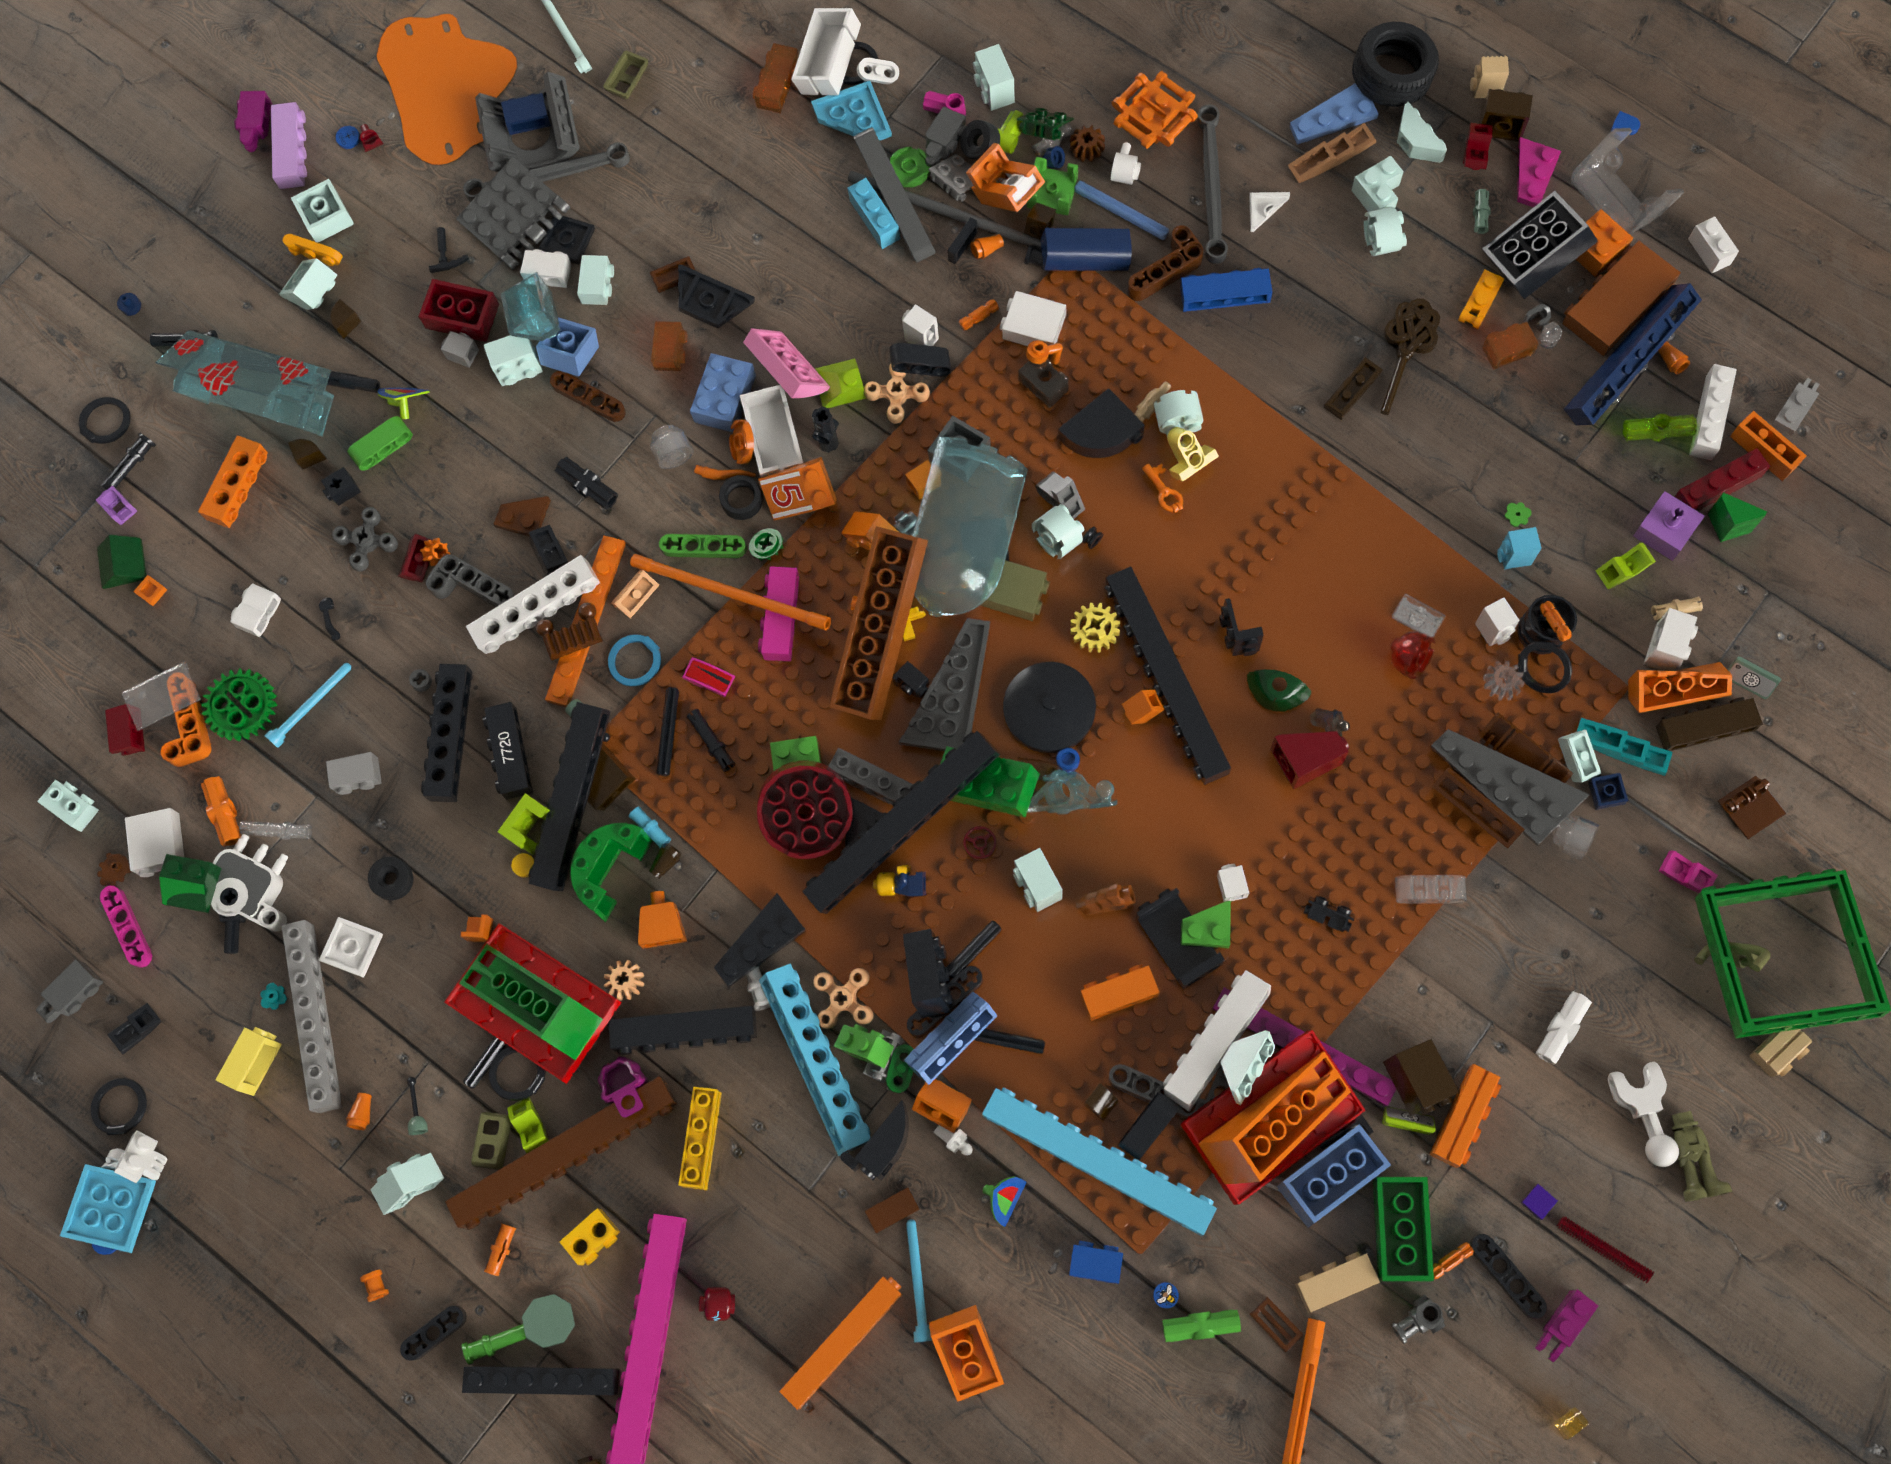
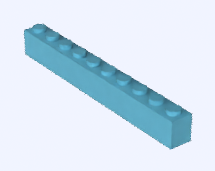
M1004 1087L1001 1091L997 1088L995 1089L982 1113L984 1118L1200 1236L1205 1234L1217 1210L1216 1207L1212 1206L1214 1201L1203 1195H1200L1198 1198L1190 1194L1191 1189L1181 1183H1178L1176 1186L1168 1182L1169 1177L1159 1171H1155L1153 1174L1146 1170V1164L1137 1159H1133L1132 1162L1124 1158L1125 1153L1115 1147H1111L1110 1150L1102 1146V1140L1093 1135H1089L1088 1138L1080 1134L1081 1129L1070 1123L1066 1126L1059 1123V1117L1048 1111L1045 1114L1037 1111V1105L1026 1099L1023 1102L1015 1099L1016 1094Z

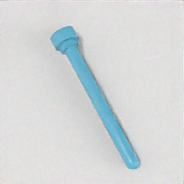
M344 663L278 729L269 730L264 736L279 748L284 743L285 734L351 670V665Z
M909 1219L906 1222L917 1317L916 1331L913 1332L914 1343L932 1341L930 1327L927 1325L916 1222L913 1219Z

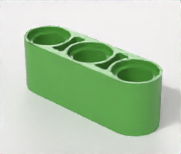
M395 416L352 444L347 452L361 471H365L409 442L413 434L401 417Z

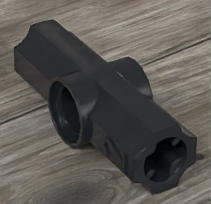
M822 406L819 409H814L812 413L815 427L812 434L813 439L819 442L824 452L829 453L836 450L839 445L836 433L839 425L838 421L832 417L829 408Z
M568 457L561 459L557 463L554 470L556 474L570 483L580 495L585 498L589 497L606 510L612 508L616 503L618 494L602 483L600 478L587 468L584 470Z

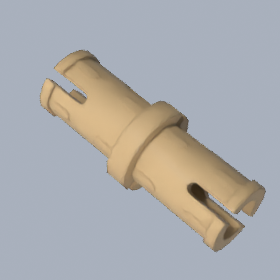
M1695 597L1681 601L1675 599L1671 603L1654 605L1651 608L1652 615L1656 614V616H1653V619H1661L1669 608L1684 613L1700 612L1703 609L1702 602L1698 603V601H1701V598Z

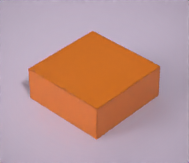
M147 575L133 592L151 606H154L167 589Z

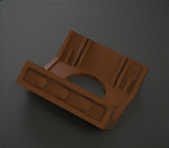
M1499 712L1474 740L1563 783H1566L1574 774ZM1448 767L1432 786L1507 849L1525 830L1469 784L1452 767Z

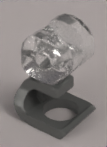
M1540 304L1527 312L1522 324L1526 325L1536 317H1541L1542 319L1536 325V328L1541 330L1538 342L1543 348L1551 349L1560 340L1562 330L1556 322L1548 323L1551 318L1550 308L1545 304Z

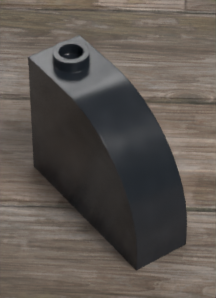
M1108 388L1058 429V438L1066 447L1079 455L1090 458H1105L1122 452L1132 443L1137 444L1144 437L1145 425Z

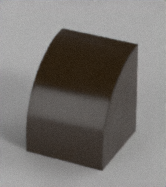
M341 299L335 303L331 310V322L343 339L361 322L356 312Z
M296 439L288 442L293 457L302 470L327 459L318 446L310 440Z
M1100 1083L1085 1101L1084 1106L1104 1121L1118 1104L1119 1100Z

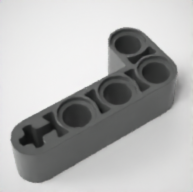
M451 554L445 555L439 560L426 580L427 588L439 599L447 598L457 585L495 607L515 596L514 592L506 585ZM456 565L453 570L448 571L450 566ZM474 575L472 580L466 581L469 576ZM443 583L440 588L435 589L437 584ZM492 586L490 591L484 592L486 587ZM500 594H501V596H502L503 598H505V599H507V600H503V601H502L501 598H500Z

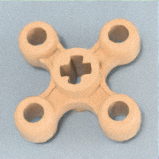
M890 364L889 372L892 379L889 380L887 385H879L875 381H870L864 386V395L869 401H876L879 398L888 399L891 404L887 409V418L891 423L899 424L905 416L902 404L905 403L906 399L912 398L917 402H925L929 398L930 391L927 384L923 382L916 383L913 386L906 385L903 381L906 373L893 371Z
M856 968L851 971L849 981L844 986H838L831 974L826 972L818 973L814 977V987L819 991L828 993L831 1002L826 1010L818 1014L820 1027L824 1029L833 1028L837 1023L838 1015L842 1011L850 1012L855 1022L860 1025H866L872 1021V1009L859 1004L856 996L858 989L866 986L869 982L870 976L867 970ZM858 974L862 975L860 982L857 980ZM823 978H825L826 984L824 986L821 983V980ZM847 995V1001H840V996ZM862 1011L866 1014L864 1019L861 1018ZM827 1015L830 1018L828 1023L825 1022V1017Z

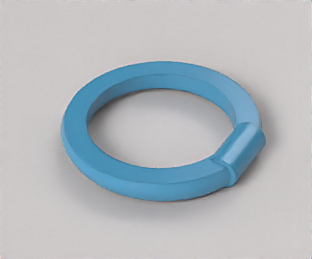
M634 634L621 638L614 644L608 656V668L612 677L626 686H640L649 682L660 668V647L649 636ZM629 643H643L653 653L652 667L644 676L637 679H628L621 676L615 666L617 653L623 646Z

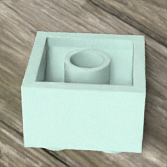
M317 258L304 260L300 263L279 295L306 310L317 309L324 300L322 296L325 292L330 291L336 283L334 279L337 274Z

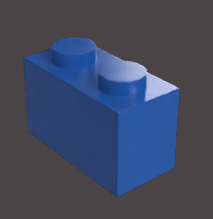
M1079 1241V1245H1073L1069 1276L1119 1284L1123 1253L1118 1252L1119 1247L1104 1245L1103 1249L1093 1248L1094 1243Z

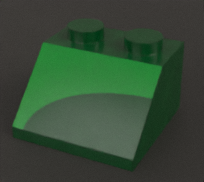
M166 854L159 876L162 904L209 913L221 868L208 861Z

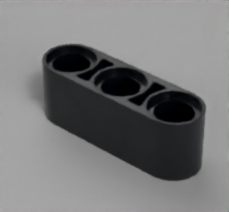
M896 343L889 348L891 367L895 372L942 377L950 374L952 371L949 350L947 348L909 343Z
M1159 1091L1125 1133L1118 1146L1135 1159L1140 1160L1177 1113L1180 1106Z

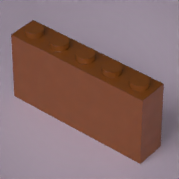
M1640 241L1633 247L1629 245L1621 254L1622 258L1619 261L1615 259L1607 268L1608 272L1604 276L1600 274L1592 284L1594 287L1591 290H1584L1578 298L1580 301L1576 305L1572 303L1564 312L1566 317L1562 324L1602 356H1605L1665 292L1675 284L1681 273Z

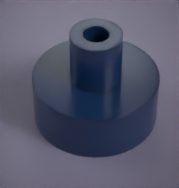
M1059 146L1049 147L1043 158L1047 159V166L1050 169L1061 168L1065 162V153Z
M125 293L117 301L118 308L127 316L137 314L142 306L139 298L133 293Z

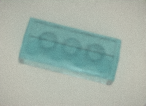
M538 272L501 293L508 333L511 336L544 341L547 338H553L561 330L552 292Z

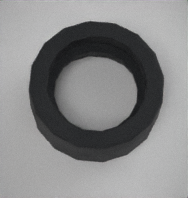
M737 475L730 477L720 488L719 499L724 512L735 520L752 518L762 507L763 497L760 487L754 479L748 476ZM748 487L754 494L752 503L741 509L733 508L728 502L729 494L736 488Z

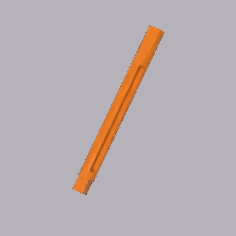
M1308 1318L1282 1464H1300L1326 1323L1316 1319Z

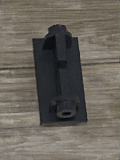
M1318 895L1315 898L1309 897L1308 903L1312 905H1306L1303 914L1307 915V918L1323 924L1325 917L1328 916L1330 920L1327 926L1341 932H1349L1352 923L1348 922V920L1354 921L1355 914L1351 913L1352 910L1343 905H1338V907L1328 904V899Z

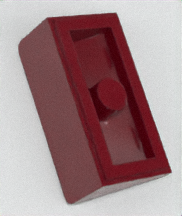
M416 533L411 537L398 577L423 582L430 561H423L424 557L420 549L426 546L424 541L431 539Z

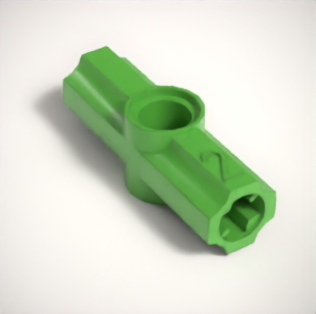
M1226 1310L1211 1313V1311L1188 1314L1187 1317L1162 1320L1165 1342L1182 1341L1185 1339L1213 1338L1215 1335L1241 1332L1238 1310Z

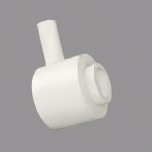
M1127 142L1123 143L1120 153L1116 152L1111 172V181L1132 185L1134 180H1138L1141 163L1138 162V156L1129 155L1131 145Z

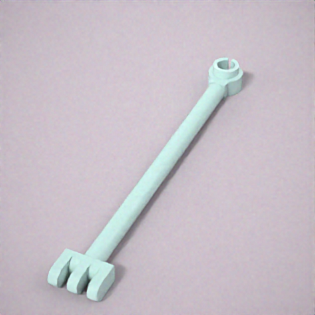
M541 0L575 55L577 61L574 64L579 72L582 74L592 70L591 65L551 0Z

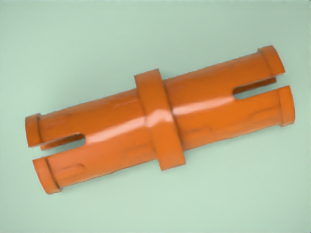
M501 1223L495 1244H492L490 1247L492 1252L484 1272L495 1276L500 1275L504 1259L510 1253L508 1248L516 1231L515 1227Z

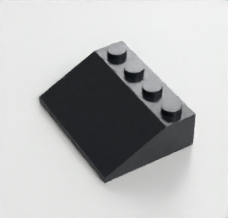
M1553 191L1482 249L1523 299H1526L1597 243L1598 240L1588 224L1556 191Z

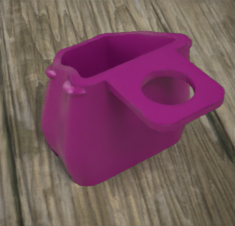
M624 1056L617 1057L612 1063L604 1064L598 1077L599 1087L602 1090L601 1099L607 1104L615 1103L620 1115L624 1118L641 1110L643 1103L636 1090L647 1084L648 1079L643 1074L640 1065ZM626 1095H631L635 1099L634 1107L629 1110L624 1109L621 1105L622 1098Z

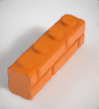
M1476 1064L1469 1066L1460 1085V1093L1455 1096L1429 1153L1430 1156L1454 1168L1460 1167L1461 1164H1467L1471 1156L1468 1148L1471 1142L1476 1143L1480 1136L1481 1129L1478 1126L1481 1120L1485 1121L1490 1114L1491 1107L1488 1104L1491 1097L1496 1098L1501 1089V1085L1498 1084L1501 1077Z

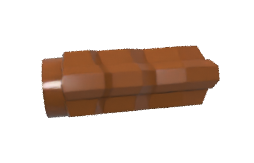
M1114 884L1097 892L1081 896L1076 906L1085 915L1131 908V904H1135V895L1131 885L1122 886Z

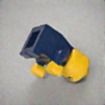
M909 865L897 866V874L900 876H896L893 872H880L876 880H873V888L877 889V893L880 896H894L896 893L906 896L926 895V871L916 872V875H912L911 866Z

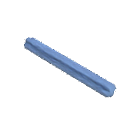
M1078 181L1076 184L1075 192L1161 240L1167 238L1169 228L1083 181Z

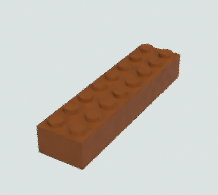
M876 526L829 707L870 720L882 719L927 548V539Z

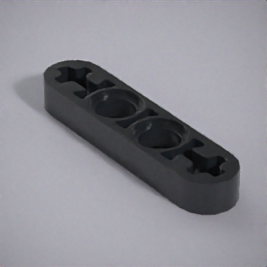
M968 966L947 984V989L956 987L961 991L960 997L953 1000L952 1004H949L950 1013L972 991L974 992L981 986L983 975L979 968ZM968 973H971L972 975L977 973V982H968L966 984V988H968V990L965 992L964 988L961 984L958 983V981L962 980V983L964 984L968 980ZM916 1011L907 1020V1029L912 1036L923 1037L949 1013L928 1017L932 1020L930 1024L926 1020L922 1023L923 1029L921 1031L918 1029L913 1031V1022L915 1020L921 1022L924 1019Z
M1479 1234L1474 1236L1470 1241L1474 1256L1528 1318L1536 1319L1543 1317L1547 1311L1545 1300L1489 1235ZM1477 1240H1486L1488 1243L1485 1246L1490 1253H1493L1495 1250L1497 1254L1486 1261L1484 1258L1489 1255L1484 1250H1477L1479 1246ZM1498 1258L1506 1263V1270L1501 1274L1493 1269V1262ZM1513 1279H1519L1523 1283V1291L1519 1294L1513 1293L1510 1289V1283ZM1530 1291L1532 1295L1527 1297L1531 1302H1539L1540 1305L1537 1307L1539 1312H1530L1529 1308L1531 1305L1529 1302L1523 1300L1521 1303L1519 1298L1526 1296Z

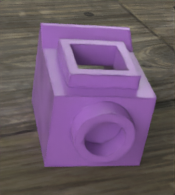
M113 485L103 491L96 499L100 506L120 525L137 512ZM119 502H122L125 507L116 513L113 508Z

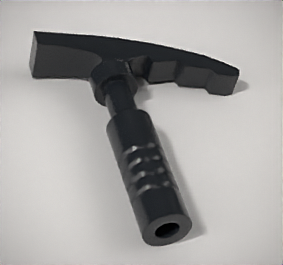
M437 228L438 251L440 252L439 264L429 266L430 273L455 268L469 259L466 254L457 258V260L448 262L445 255L447 251L445 228Z
M1359 1115L1350 1124L1321 1143L1319 1147L1321 1149L1326 1148L1359 1124L1369 1135L1374 1131L1363 1115Z

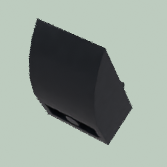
M903 1100L899 1102L855 1158L847 1152L841 1154V1160L853 1171L856 1172L862 1164L863 1166L860 1170L873 1181L876 1177L882 1181L899 1160L906 1146L909 1132V1118Z

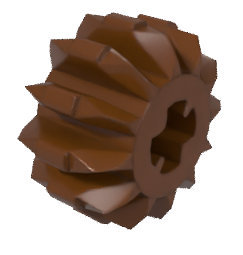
M1083 124L1081 130L1075 128L1074 134L1070 136V151L1073 152L1075 159L1081 157L1082 162L1085 159H1089L1092 162L1093 157L1099 159L1101 152L1105 150V137L1101 134L1100 128L1094 130L1093 125L1086 128Z

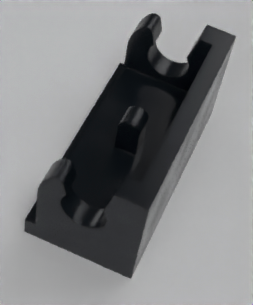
M550 525L529 532L530 545L545 576L568 563Z

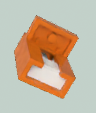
M993 143L966 172L973 183L971 189L981 204L1018 212L1045 183L1035 165L1009 161L997 143Z

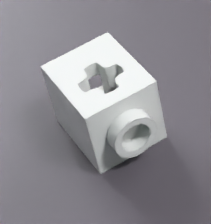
M1228 864L1222 866V870L1218 871L1217 878L1223 901L1247 898L1249 890L1242 865Z

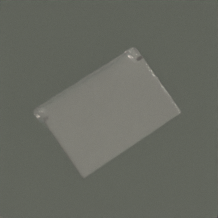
M185 661L122 692V696L138 731L201 700Z

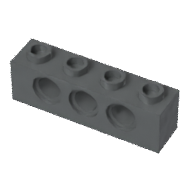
M840 748L837 749L828 766L838 773L845 783L890 805H893L898 798L908 795L913 785Z

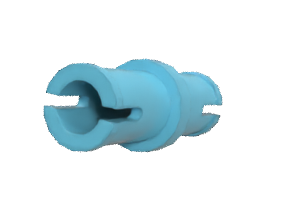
M639 806L629 814L628 817L639 827L643 828L659 848L661 846L664 847L671 841V838L658 826V822L655 819L652 820Z

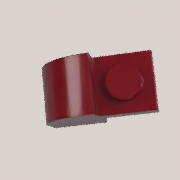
M1470 123L1463 157L1464 167L1472 170H1486L1488 151L1492 139V125Z

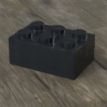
M931 929L903 934L913 1005L922 1018L950 1013L949 1004L953 1003L951 990L947 989L946 981H950L948 968L944 967L943 959H946L944 944L941 945L939 936H935Z

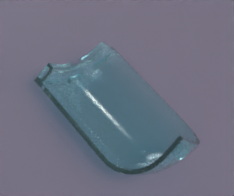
M939 437L913 536L928 540L914 595L929 614L935 617L969 612L985 602L997 587L1001 578L1028 471L1017 459L1010 455L1006 458L998 454V449L982 443L980 447L966 444L967 440L960 438Z

